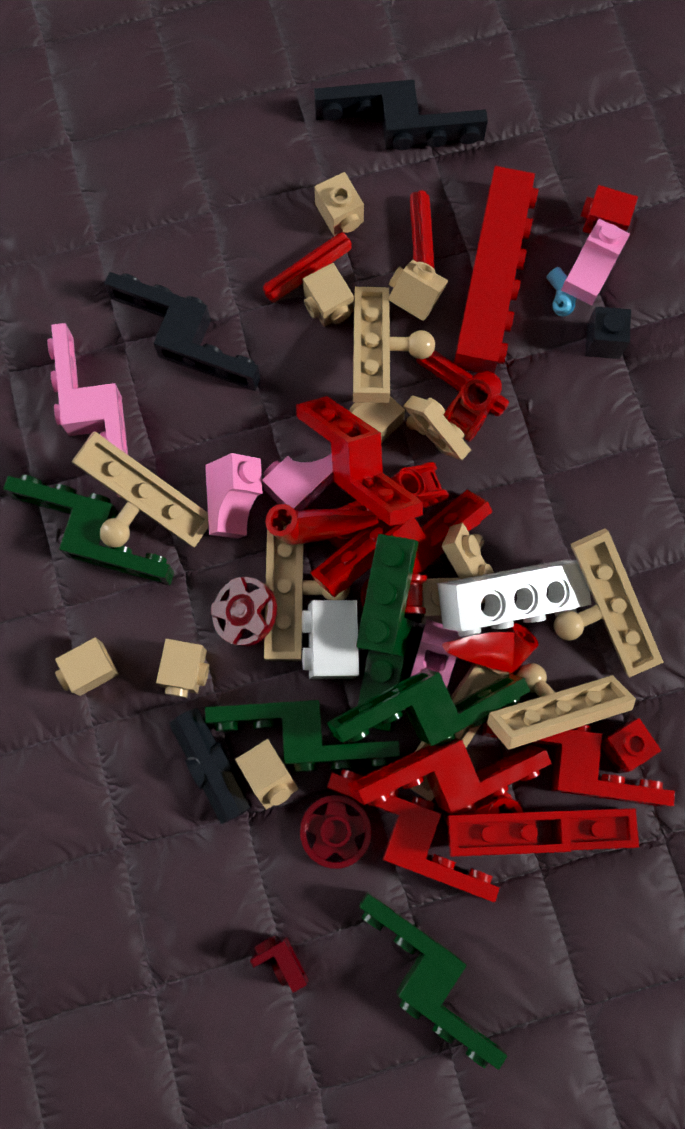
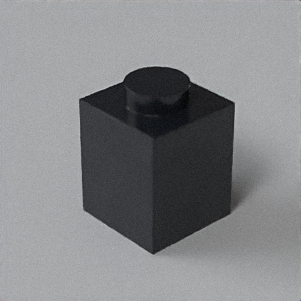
M595 307L587 323L585 356L621 358L630 343L631 309Z

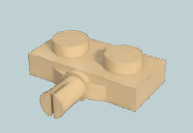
M411 396L403 405L410 414L406 421L407 427L418 431L422 435H426L442 454L463 460L471 451L462 439L464 437L462 430L445 418L443 415L445 409L432 398L426 400Z
M464 523L450 526L442 544V548L460 579L494 573L492 567L486 564L481 556V548L484 544L483 537L479 534L470 535Z

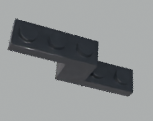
M414 80L314 88L316 120L335 121L347 117L368 118L373 115H381L385 150H407L411 147H440L444 144H473L477 141H484L488 123L486 109L419 115Z
M109 272L104 285L110 299L164 317L153 343L159 358L256 391L260 381L258 365H255L253 360L242 355H236L235 357L226 355L219 348L211 344H203L201 346L211 322L208 306L202 300L194 296H186L185 298L173 294L170 289L162 285L155 284L150 286L141 283L138 278L127 273L118 275Z

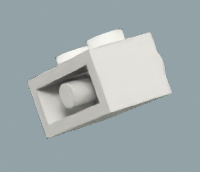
M312 600L308 605V610L302 611V632L308 633V648H303L302 651L303 670H309V679H354L359 676L358 647H356L358 638L357 600Z

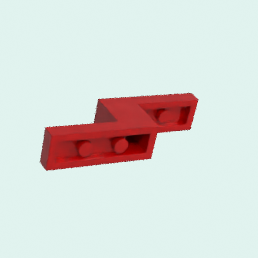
M328 396L296 404L297 418L331 442L334 483L389 526L402 525L410 519L423 515V502L383 473L381 432Z
M467 489L422 527H420L415 518L408 520L402 525L389 526L378 517V524L363 529L313 570L311 575L323 589L335 598L372 567L378 534L418 541L412 573L418 575L444 553L442 544L450 526L464 523L469 532L477 527L493 511L488 501Z
M487 721L483 723L482 736L498 738L487 725ZM589 725L531 742L555 746L551 787L553 792L659 807L674 806L675 791L663 789V782L640 779L639 786L625 784V777L602 774L601 780H598L602 734L591 732V726Z
M455 737L454 740L443 746L428 745L349 783L348 786L355 800L363 805L374 806L389 799V793L400 787L408 789L421 784L425 780L423 776L426 775L438 807L451 814H463L472 810L475 807V802L486 796L493 798L504 794L509 789L508 785L518 780L528 781L536 778L541 774L540 769L552 763L546 749L529 745L475 772L463 740Z
M342 769L340 775L332 773L327 789L353 798L348 784L363 776ZM396 789L389 793V799L374 805L377 808L398 815L384 852L383 860L495 903L500 887L490 884L493 876L470 868L468 875L454 870L456 862L434 854L432 861L426 859L441 817L440 813L433 811L434 803L413 796L412 802H408L397 797L399 790Z
M636 808L447 816L449 853L451 857L639 848Z

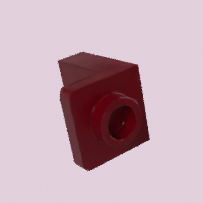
M274 935L254 947L257 954L249 960L253 968L274 956L277 962L272 967L282 987L288 984L292 993L307 985L309 979L287 937L278 941Z

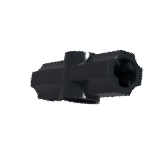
M199 708L186 711L169 722L171 730L178 740V744L187 757L185 762L195 783L200 790H204L220 823L223 825L251 809L242 788L232 773L234 768L220 742L215 741Z

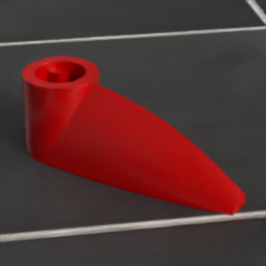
M278 504L269 510L265 523L268 531L288 545H297L330 539L378 524V516L369 511L348 509L296 511L287 504Z
M514 623V627L509 628L506 632H491L457 638L443 643L442 647L446 653L488 668L514 673L539 644L536 637L527 628Z

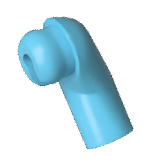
M556 267L549 272L546 279L556 290L552 303L553 310L558 316L564 317L574 311L577 298L561 291L568 276L560 267Z

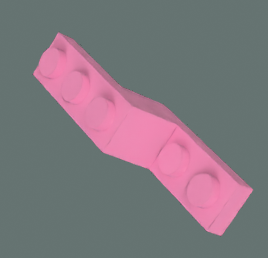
M66 323L51 325L52 338L47 339V345L51 360L55 359L56 371H51V383L54 392H58L59 404H54V415L57 425H62L69 436L100 432L102 437L128 455L122 396L116 384L78 388L73 336Z

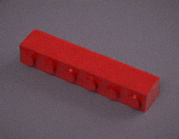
M500 166L494 167L454 363L464 370L474 372L490 371L495 373L497 364L504 365L508 343L502 342L504 332L510 333L515 313L508 311L510 300H517L521 280L515 279L516 269H523L527 249L521 248L522 239H529L533 221L532 218H527L528 208H535L539 188L533 187L535 173Z

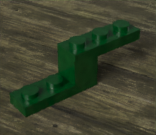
M21 475L20 479L11 476L7 477L3 490L12 499L70 514L59 550L67 558L171 585L174 571L170 564L166 563V558L152 553H146L145 557L131 554L132 549L126 546L108 548L100 538L102 524L108 519L116 518L119 514L114 505L111 504V499L95 493H90L89 497L78 495L75 489L62 484H56L55 488L42 485L43 482L40 479L29 475Z
M378 534L356 647L368 650L358 705L404 680L415 623L413 620L404 618L418 547V541L414 539ZM395 721L388 724L380 722L372 728L394 731Z
M426 668L330 720L327 724L335 738L343 743L346 741L353 743L366 737L369 734L368 729L380 722L388 724L399 719L403 715L402 710L405 709L419 740L430 746L435 745L438 747L454 740L456 737L455 733L466 727L474 728L485 723L490 712L518 704L521 701L520 697L530 692V689L524 677L509 673L454 704L440 673Z
M319 700L205 707L206 723L209 726L215 725L216 732L238 730V724L253 723V729L276 728L275 721H282L284 763L286 766L293 765V772L316 771V764L331 763V770L354 768V761L369 760V767H384L392 763L391 759L400 757L399 741L322 746Z
M367 892L359 904V907L365 911L361 918L379 931L384 926L397 934L393 941L413 955L416 949L421 952L396 990L398 997L402 999L399 1006L418 1020L423 1014L434 1022L435 1025L432 1030L448 1043L452 1044L456 1038L468 1047L465 1054L484 1069L490 1063L499 1070L508 1057L505 1051L442 1005L466 968V963Z

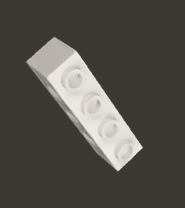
M560 560L437 583L443 628L458 631V636L481 634V627L491 626V629L514 627L513 621L523 619L525 623L540 622L546 620L545 614L555 613V616H558L564 611H574L577 613L578 607L591 605L590 589L577 560ZM547 587L549 589L548 596H546ZM517 592V601L514 603V595ZM484 598V599H485V608H484V610L482 611V610H481V601H482V599Z

